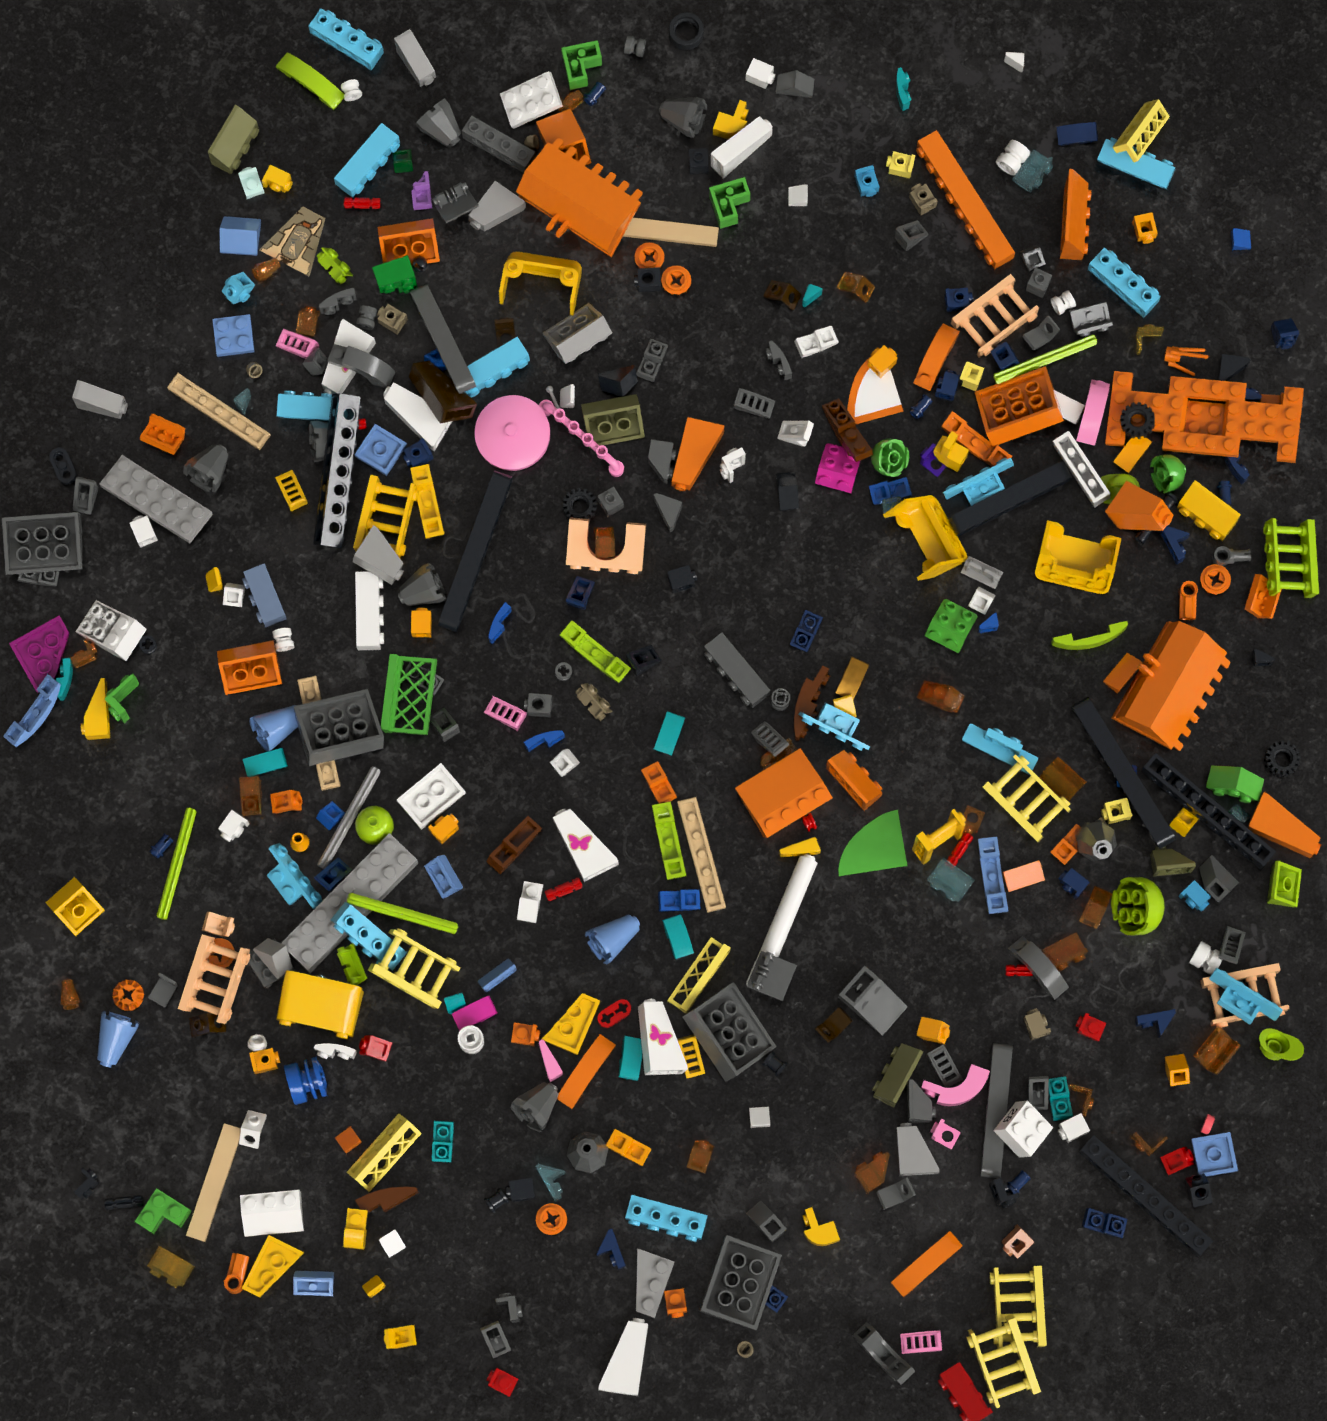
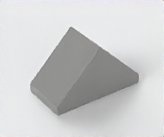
M267 938L253 949L277 979L282 977L286 970L290 971L293 968L286 945Z

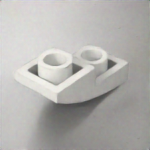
M327 1043L314 1046V1050L317 1051L316 1055L324 1059L328 1057L333 1058L336 1052H338L337 1056L348 1060L349 1057L354 1059L357 1053L355 1049L338 1044Z

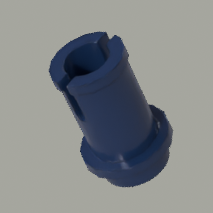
M596 82L590 92L584 95V101L588 105L593 106L606 90V87L602 83Z
M923 394L917 404L910 408V414L916 419L922 418L924 411L933 401Z
M1230 481L1218 482L1219 498L1226 504L1231 505L1230 488H1232V485H1230Z
M165 833L154 846H151L149 851L157 859L160 856L163 857V852L174 842L169 838L164 843L168 838V835Z
M1022 1170L1011 1182L1007 1183L1009 1193L1012 1195L1020 1193L1019 1190L1031 1180L1026 1172Z

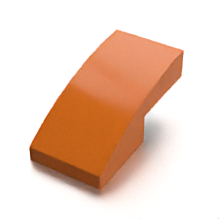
M658 761L641 770L658 804L670 802L677 798Z
M1078 824L1051 851L1064 865L1078 852L1075 837L1081 828Z

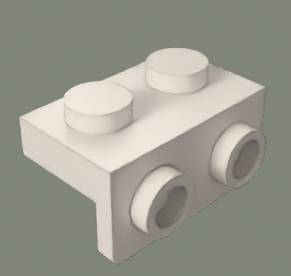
M733 448L727 452V455L722 457L720 473L724 480L728 479L729 483L733 482V470L745 464L743 448Z

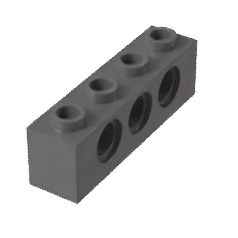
M472 115L462 129L463 139L523 173L536 158L535 151Z

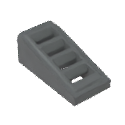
M739 388L734 409L770 419L775 400ZM743 397H746L745 404L741 403ZM750 399H754L752 407L748 406ZM761 401L759 410L755 409L757 402ZM765 403H768L766 412H764V405Z
M766 721L751 732L756 742L774 757L789 746V743Z
M1227 926L1218 958L1237 964L1246 932Z
M944 1044L927 1053L928 1060L945 1088H949L963 1080ZM943 1053V1057L937 1060L934 1059L935 1056ZM944 1060H947L948 1063L941 1067H938L937 1064L943 1062ZM948 1067H951L952 1070L945 1074H942L941 1071L945 1070ZM955 1074L956 1077L946 1082L945 1078Z

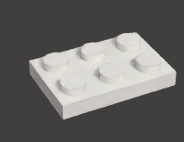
M549 71L500 93L512 128H517L563 107L552 73Z
M440 763L401 795L397 802L422 830L465 795L466 792Z

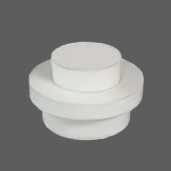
M255 1034L250 1037L247 1046L250 1050L258 1052L267 1048V1041L264 1036Z

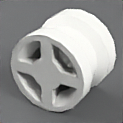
M348 80L341 84V90L345 93V101H354L362 96V91L358 88V80Z

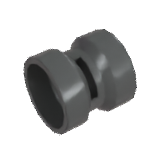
M628 35L624 54L630 55L633 53L638 57H643L646 39H635L634 36Z
M360 306V316L357 318L355 325L362 329L373 330L375 325L374 318L377 317L378 310L370 306Z
M783 688L776 689L771 696L772 707L778 711H783L789 707V692Z

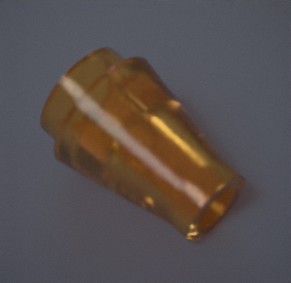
M274 257L273 259L255 264L251 270L256 280L260 282L261 280L265 281L281 265L277 258Z
M73 980L62 981L61 1005H63V1009L72 1010L78 1008L80 999Z

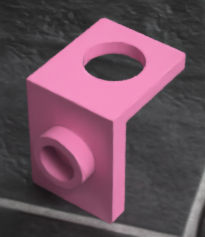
M941 1119L939 1123H934L930 1131L933 1133L931 1139L952 1149L960 1132L944 1124L945 1120ZM944 1131L952 1132L953 1140L945 1142L942 1139V1133Z

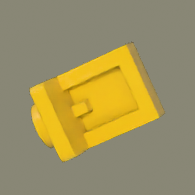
M414 1325L384 1329V1342L387 1349L417 1345Z

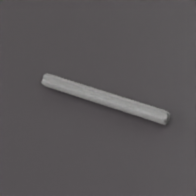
M372 766L317 864L320 868L325 869L330 865L380 774L378 768Z

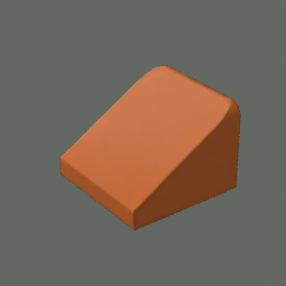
M351 1126L335 1137L346 1154L362 1143Z

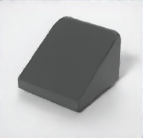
M1034 245L1020 251L1028 271L1046 264L1039 246Z
M316 348L302 364L311 375L323 374L328 364V358L320 348Z

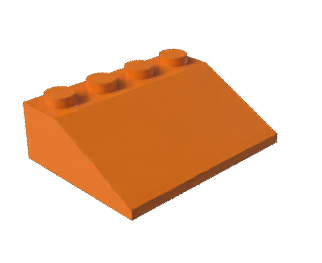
M1069 169L1064 187L1060 259L1082 260L1084 254L1088 252V243H1085V236L1089 235V225H1086V219L1090 217V207H1087V201L1091 200V190H1088V182L1073 169Z
M1046 366L975 392L984 428L992 447L1064 421Z
M801 748L735 787V790L765 838L770 837L833 798Z

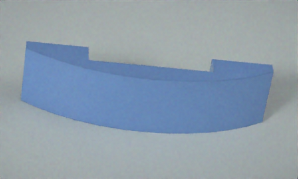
M47 674L36 689L40 692L37 699L19 723L14 721L3 737L17 747L32 736L51 712L57 700L61 684Z
M997 837L978 839L988 913L1008 912Z

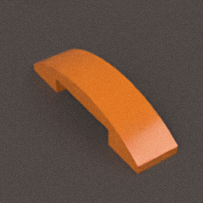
M953 411L941 426L947 434H950L951 431L958 434L956 442L969 449L970 453L991 467L997 465L996 463L1001 459L1012 458L1009 453L998 445L992 447L990 441L968 426L967 422Z
M600 1034L562 1087L557 1100L573 1109L616 1044Z
M949 1231L891 1281V1284L904 1298L963 1245Z

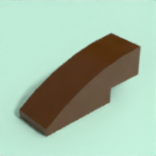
M527 816L489 855L486 862L501 875L539 834L542 828Z
M392 1187L366 1194L355 1201L361 1210H368V1213L380 1206L384 1212H387L419 1192L416 1187Z

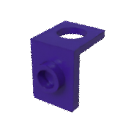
M933 443L920 454V464L938 477L947 466L942 464L941 468L937 470L931 467V462L937 459L933 452L936 445Z

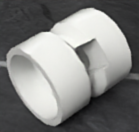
M1010 140L1005 147V153L1000 154L996 164L1004 172L1014 176L1021 168V163H1024L1029 157L1030 151L1020 142Z
M1201 941L1189 963L1197 968L1203 967L1204 972L1212 975L1214 970L1220 966L1222 959L1218 958L1220 951L1217 949L1211 950L1210 945Z
M471 1025L460 1030L458 1042L465 1053L475 1054L483 1048L484 1037L478 1027Z

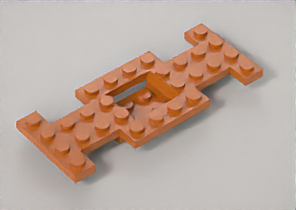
M1114 371L1106 445L1125 447L1126 433L1122 430L1120 420L1122 411L1126 409L1127 405L1131 406V403L1138 404V402H1141V405L1147 404V407H1151L1152 412H1154L1155 427L1152 431L1164 432L1162 451L1238 458L1241 440L1278 443L1276 461L1296 463L1304 388L1285 387L1283 405L1245 401L1247 383L1171 376L1169 394L1131 391L1133 373ZM1188 398H1191V399H1202V400H1213V401H1224V402H1226V403H1225V404H1221V403H1211V402L1189 401ZM1136 414L1131 417L1130 422L1133 426L1140 427L1145 423V418L1140 414Z

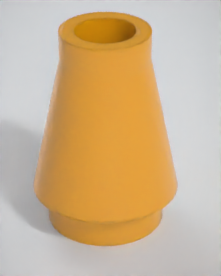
M295 833L290 840V845L297 852L305 851L309 846V838L303 833ZM302 838L300 842L295 841L296 839Z

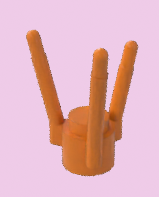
M1167 346L1164 361L1169 362L1168 366L1195 376L1194 372L1175 362H1179L1181 356L1205 359L1209 356L1190 353L1205 352L1204 348Z

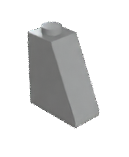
M409 29L394 38L396 51L419 86L429 85L436 78L435 70L414 34Z
M494 181L478 202L479 207L473 209L469 214L470 225L477 230L481 229L485 232L523 211L526 208V203L510 190Z
M77 380L72 398L78 409L121 419L122 414L126 413L128 404L124 396Z
M373 525L356 551L353 563L392 585L395 580L399 581L404 572L402 570L403 562L379 529Z
M912 1123L900 1124V1127L896 1128L899 1176L938 1174L939 1167L917 1126H912Z

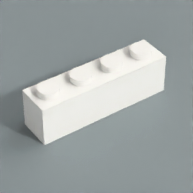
M1067 431L1053 440V446L1094 508L1111 498L1109 490L1071 433Z
M369 571L355 572L356 646L358 650H381V644H384V633H380V625H384V615L380 614V607L384 606L383 595H380V588H383V579Z

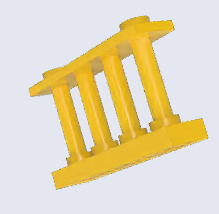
M370 475L353 546L355 551L358 550L364 541L368 530H371L374 525L381 531L399 534L397 544H390V546L399 558L404 556L406 550L404 541L413 503L417 501L419 490H417L415 484L411 483L410 489L405 490L382 485L378 476ZM382 492L406 497L405 508L378 503L376 501L377 493L380 494ZM377 510L403 516L401 527L375 522L371 519L372 513Z
M953 809L947 823L930 835H925L923 831L916 835L912 850L923 865L930 861L933 850L953 835L957 841L961 839L966 819L960 811L957 813Z

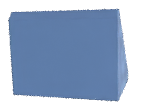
M224 216L220 226V253L257 256L261 219Z

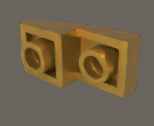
M852 656L835 693L843 697L852 695V699H854L869 664Z

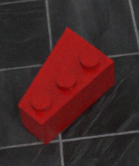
M960 1362L938 1375L940 1378L938 1380L939 1385L944 1391L947 1389L951 1395L948 1399L954 1408L958 1407L961 1411L959 1416L962 1421H980L993 1413L991 1408L987 1407L983 1396L977 1391L973 1381Z

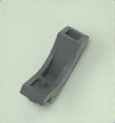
M334 344L327 360L329 364L355 371L366 377L371 384L383 388L390 387L395 375L392 367L384 361L351 346L343 347Z
M1022 936L1008 948L1010 953L1030 970L1042 989L1054 1000L1069 988L1057 968L1032 941L1029 942Z
M868 1322L852 1335L873 1360L900 1385L915 1372Z

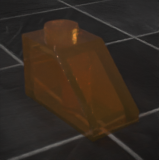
M1094 886L1079 921L1097 929L1112 893Z

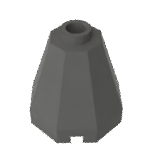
M699 97L671 98L661 103L659 112L661 117L688 137L694 138V134L698 135L705 121L706 115L703 114V109L707 110V104L703 98Z
M444 98L434 105V108L428 110L415 125L420 131L446 147L448 145L453 147L461 140L459 138L461 131L450 104Z
M311 421L309 424V445L311 444L314 449H310L314 462L324 460L328 431L327 422ZM342 429L341 435L344 438L346 432Z
M212 444L189 459L184 465L183 473L186 477L189 474L191 476L190 481L204 491L209 492L212 489V492H216L220 487L227 464V449L220 444Z
M427 563L421 566L399 588L400 593H398V597L402 604L415 606L440 603L447 600V596H445L446 591L438 573L433 574L432 572L435 569L432 564Z
M1095 820V822L1091 823L1085 822L1075 835L1078 852L1091 861L1108 858L1117 846L1114 829L1102 820Z
M543 1082L518 1096L512 1102L510 1108L520 1121L525 1119L529 1122L527 1126L530 1129L541 1132L545 1128L558 1098V1089L550 1082L548 1084Z
M583 1131L570 1139L567 1157L575 1170L591 1174L605 1165L609 1149L599 1134ZM587 1147L588 1149H591L589 1152H585L584 1148Z

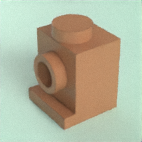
M1018 1224L1001 1241L1004 1244L1002 1249L1010 1257L1014 1255L1017 1259L1034 1243L1032 1238ZM1016 1239H1018V1242L1016 1244H1012Z

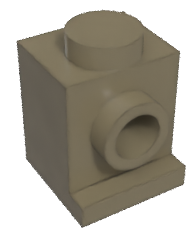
M917 184L911 188L912 192H910L909 198L920 216L937 207L938 201L927 184L923 186ZM925 194L926 197L921 198L920 195Z
M389 304L386 307L382 306L377 313L378 323L397 335L408 320L406 313H402ZM392 314L394 317L390 319L388 315Z
M1037 1008L1026 1012L1027 1015L1023 1019L1031 1040L1051 1033L1050 1028L1046 1029L1045 1027L1048 1026L1045 1015H1041Z

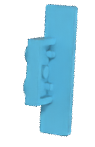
M1001 459L996 463L997 465L991 468H983L980 474L974 477L970 475L964 478L962 483L948 486L946 491L943 492L946 500L964 492L972 506L1004 490L1005 487L998 473L1014 466L1012 459Z
M826 702L817 719L801 711L798 714L803 717L801 721L811 726L815 723L819 725V730L827 734L831 731L836 734L835 738L843 742L849 740L853 742V747L861 751L863 748L867 750L870 748V746L852 737L860 720Z
M969 724L962 738L963 742L1011 766L1017 763L1013 758L1015 754L1018 757L1022 755L1029 762L1027 766L1031 770L1034 769L1038 761V757L1022 749L1023 745L1020 744V740L1004 736L1003 732L997 728H993V730L988 728L985 731L973 724ZM1024 768L1021 769V771L1030 775Z
M280 843L271 845L268 849L279 864L267 874L268 878L288 905L294 904L301 896H304L310 906L315 909L323 901L321 895L315 891L310 884V880L303 875L298 864L288 855L287 849Z
M1216 968L1209 978L1212 982L1225 989L1217 1004L1248 1024L1253 1022L1259 1011L1274 1021L1277 1020L1283 1011L1276 1003L1270 1002L1261 996L1260 993L1251 990L1244 983L1237 981L1223 970Z

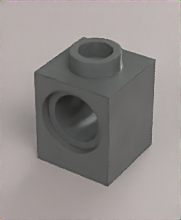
M1035 268L1028 281L1026 291L1043 298L1051 282L1052 275Z
M615 487L598 495V503L607 517L624 508V502Z
M529 693L528 699L525 698L524 710H527L528 716L551 718L552 695ZM540 701L543 703V707L535 709L533 703Z

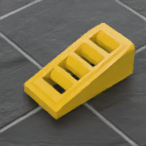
M293 470L275 477L290 511L308 504ZM292 477V480L282 484L281 480ZM292 483H295V486L285 490L284 487ZM296 489L298 490V492L293 493V494H291V495H289V496H288V494H287V493H289V492H291V491H293V490H296ZM299 495L301 496V498L297 500H294L292 502L290 501V499L294 497H297Z
M812 837L780 849L779 855L780 857L803 856L804 854L816 855L820 854L821 850L816 837Z
M695 1035L677 1039L685 1061L697 1057V1061L687 1063V1067L699 1065V1069L685 1071L686 1079L705 1074ZM693 1043L692 1046L682 1047V1044ZM695 1050L693 1054L684 1055V1052Z

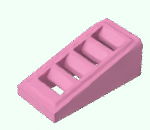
M286 329L282 330L276 343L277 347L304 359L316 348H319L316 340ZM290 336V339H289L287 345H285V342H286V340H287V337Z
M494 696L484 711L488 716L516 731L519 730L527 715V712ZM495 703H498L496 711L494 713L491 712ZM502 706L505 707V710L503 711L502 715L499 716L498 713L500 712ZM511 710L512 712L510 716L508 717V719H506L505 716L507 712ZM515 713L518 714L515 722H512L511 720Z
M540 1040L539 1046L548 1079L552 1082L562 1076L563 1071L545 1041Z
M940 1330L900 1334L902 1354L942 1351ZM923 1336L927 1338L926 1348L923 1347ZM931 1336L935 1337V1347L931 1345ZM909 1337L911 1339V1349L907 1348V1338ZM915 1337L919 1339V1348H915Z

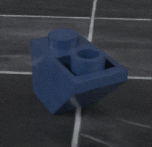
M1292 318L1272 323L1271 331L1275 348H1281L1282 350L1291 348L1299 336V330Z

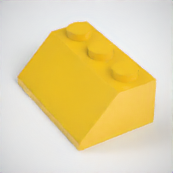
M1196 480L1177 506L1183 516H1189L1198 527L1205 528L1209 531L1211 537L1221 541L1226 538L1241 516L1240 513Z

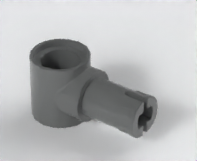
M1221 546L1215 550L1212 562L1224 567L1237 561H1251L1250 549L1233 550ZM1217 554H1224L1226 560L1218 559Z

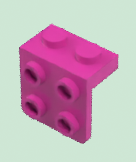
M829 443L826 444L818 467L815 484L852 493L860 461L855 462L851 455L848 456L843 447Z

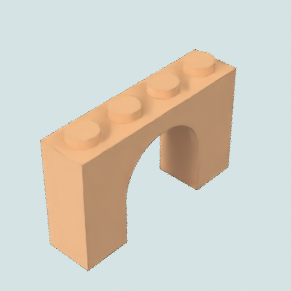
M569 519L566 565H570L571 569H581V566H585L593 571H600V568H608L609 572H619V569L627 570V573L638 574V571H642L646 524L627 522L624 549L613 558H601L591 551L588 544L589 519Z

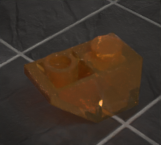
M594 528L593 537L596 557H614V528Z
M925 680L917 696L918 699L935 707L955 713L958 712L965 697L950 685Z
M259 776L239 778L242 816L261 815L262 792Z
M881 1151L872 1157L873 1161L869 1164L863 1162L856 1167L857 1171L854 1173V1176L866 1194L884 1183L890 1156L888 1151L884 1154Z

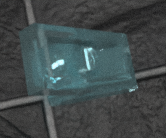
M541 1164L536 1165L535 1167L554 1201L560 1200L562 1198L560 1193L563 1190L559 1183H554L553 1180L566 1174V1171Z

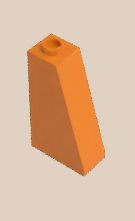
M690 417L687 418L672 477V486L676 490H691L722 438L724 425Z
M1263 792L1247 828L1254 834L1308 858H1311L1313 854L1317 855L1321 844L1318 843L1320 837L1268 793Z

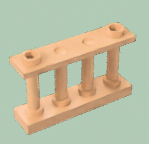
M1011 274L951 320V325L955 329L964 327L980 346L977 352L979 358L982 355H989L995 345L1027 321L1030 323L1038 316L1039 307L1036 305L1030 310L1014 291L1015 278ZM1003 293L1008 294L1024 313L1018 320H1015L999 301V296ZM987 305H993L1010 326L1001 332L984 312V308ZM974 315L978 316L995 336L986 343L969 323V319Z
M202 934L178 1009L191 1012L192 1009L197 1008L218 1015L216 1022L226 1024L232 1015L231 1007L244 967L250 960V949L241 947L240 951L236 952L215 945L214 937ZM215 952L236 959L233 971L209 963L210 953ZM207 970L230 978L228 988L224 989L203 982L204 972ZM202 989L223 996L224 1000L221 1008L198 1001L196 998L198 990Z
M1279 963L1227 973L1237 981L1245 980L1249 988L1255 992H1258L1257 978L1264 976L1268 981L1272 1002L1283 1009L1280 1016L1285 1015V1011L1289 1009V1005L1281 1006L1275 977L1281 971ZM1210 977L1203 978L1201 980L1202 989L1208 988L1210 990L1216 1019L1212 1020L1210 1025L1223 1028L1227 1027L1230 1022L1242 1020L1236 1015L1224 1017L1222 1007L1217 1004L1220 999L1219 985L1209 979ZM1259 1011L1256 1017L1265 1015Z

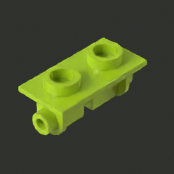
M321 248L323 252L316 256L318 258L317 261L325 270H328L331 266L333 267L329 274L337 283H344L346 281L345 276H353L349 271L350 267L337 258L338 254L332 248Z
M354 944L338 948L337 956L341 965H346L347 967L343 969L347 982H350L352 985H358L365 981L367 976Z

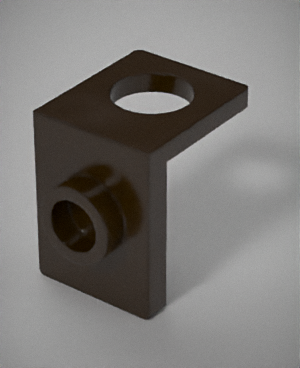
M771 280L763 296L768 299L782 301L791 310H794L801 297V293L790 283ZM793 292L794 300L792 303H790L789 295Z
M513 318L495 320L497 348L504 345L500 340L503 334H509L511 340L515 338Z
M838 1007L815 1030L829 1043L853 1020L841 1007Z
M212 1013L189 1018L191 1037L207 1033L226 1032V1025L220 1023V1027L217 1028L214 1024L215 1017L218 1018V1015Z

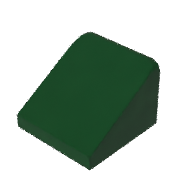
M411 149L397 150L393 153L395 173L413 171Z

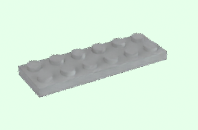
M121 455L99 484L109 493L188 543L192 542L213 515L212 511Z

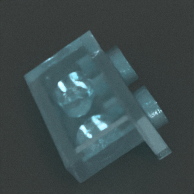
M1033 150L1012 181L1031 193L1034 188H1039L1043 182L1041 179L1043 175H1048L1054 166L1052 165L1053 158L1051 156L1046 158L1036 150Z
M945 858L941 859L927 879L933 888L942 890L946 893L945 895L948 899L956 900L957 902L963 898L975 881Z

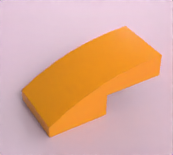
M1141 436V439H1138V437L1131 438L1116 457L1114 463L1130 473L1152 441L1147 437L1144 438V436Z
M614 1129L606 1144L609 1149L640 1166H643L652 1150L650 1147Z

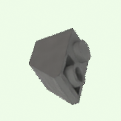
M651 439L648 463L661 481L667 484L668 478L672 479L674 468L670 467L671 460L675 461L677 450L674 449V443Z
M1212 855L1199 867L1205 890L1218 903L1239 883Z
M759 1201L746 1213L771 1244L787 1230L762 1201Z

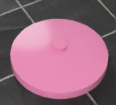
M509 395L495 399L481 411L476 421L475 441L478 450L487 462L502 470L517 471L532 466L541 459L550 442L551 431L547 416L538 404L523 396Z

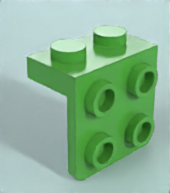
M944 599L934 615L925 637L959 653L978 616L970 610L948 599Z
M134 674L126 675L116 689L112 688L106 694L105 701L109 707L108 710L116 721L121 720L123 723H126L130 719L126 710L119 703L139 685Z

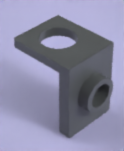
M1047 316L1038 327L1025 333L1022 337L1033 350H1036L1049 343L1060 331V328L1050 316ZM1047 323H1049V324L1052 326V328H1053V332H1052V333H1050V332L1047 330V328H1046V324H1047Z
M159 973L158 976L160 978L148 998L165 1008L177 989L178 984Z
M908 1177L876 1192L884 1210L916 1195ZM903 1184L907 1186L908 1194L905 1193Z

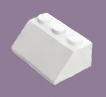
M300 1190L240 1195L245 1237L304 1231Z

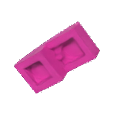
M486 996L452 1013V1016L460 1031L466 1026L483 1022L497 1014V1011L490 996Z

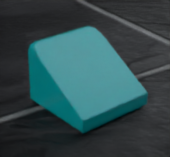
M809 284L803 297V307H806L821 296L823 289Z
M463 993L444 998L449 1014L466 1006Z

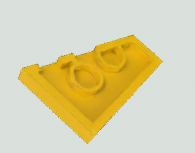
M582 993L542 1040L578 1055L600 1000Z
M268 1235L242 1289L261 1297L304 1252Z

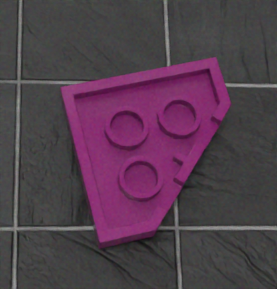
M60 615L9 643L35 690L47 674L56 680L69 637V631Z

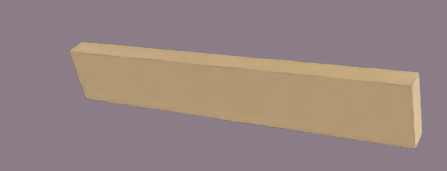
M633 218L623 237L717 247L719 227Z
M179 373L176 374L167 387L169 391L258 450H261L271 436L270 433Z
M316 676L297 680L302 704L322 700ZM335 760L316 764L322 791L341 787Z
M693 797L677 801L707 913L724 909L726 905L697 799Z
M225 1123L223 1125L186 1234L188 1237L203 1242L206 1241L240 1141L241 1128Z

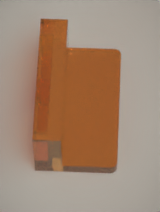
M1059 757L1051 762L1039 776L1059 798L1063 796L1068 802L1087 783Z

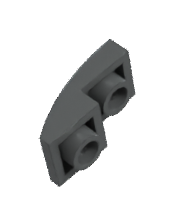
M346 289L325 299L319 304L321 314L332 315L336 311H340L339 303L347 305L356 301L355 289Z
M650 339L636 375L654 382L668 345Z
M768 341V348H766L767 358L772 360V364H777L779 375H783L784 380L792 379V371L785 355L773 341Z
M59 571L18 574L17 581L56 587Z
M409 662L404 672L407 674L415 666ZM422 666L419 668L424 675L430 671ZM418 670L409 676L414 684L423 677ZM435 674L433 696H435L445 680ZM424 680L417 687L427 691L429 684Z

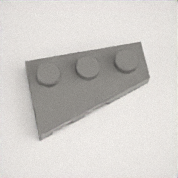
M638 1248L636 1312L655 1318L675 1262Z

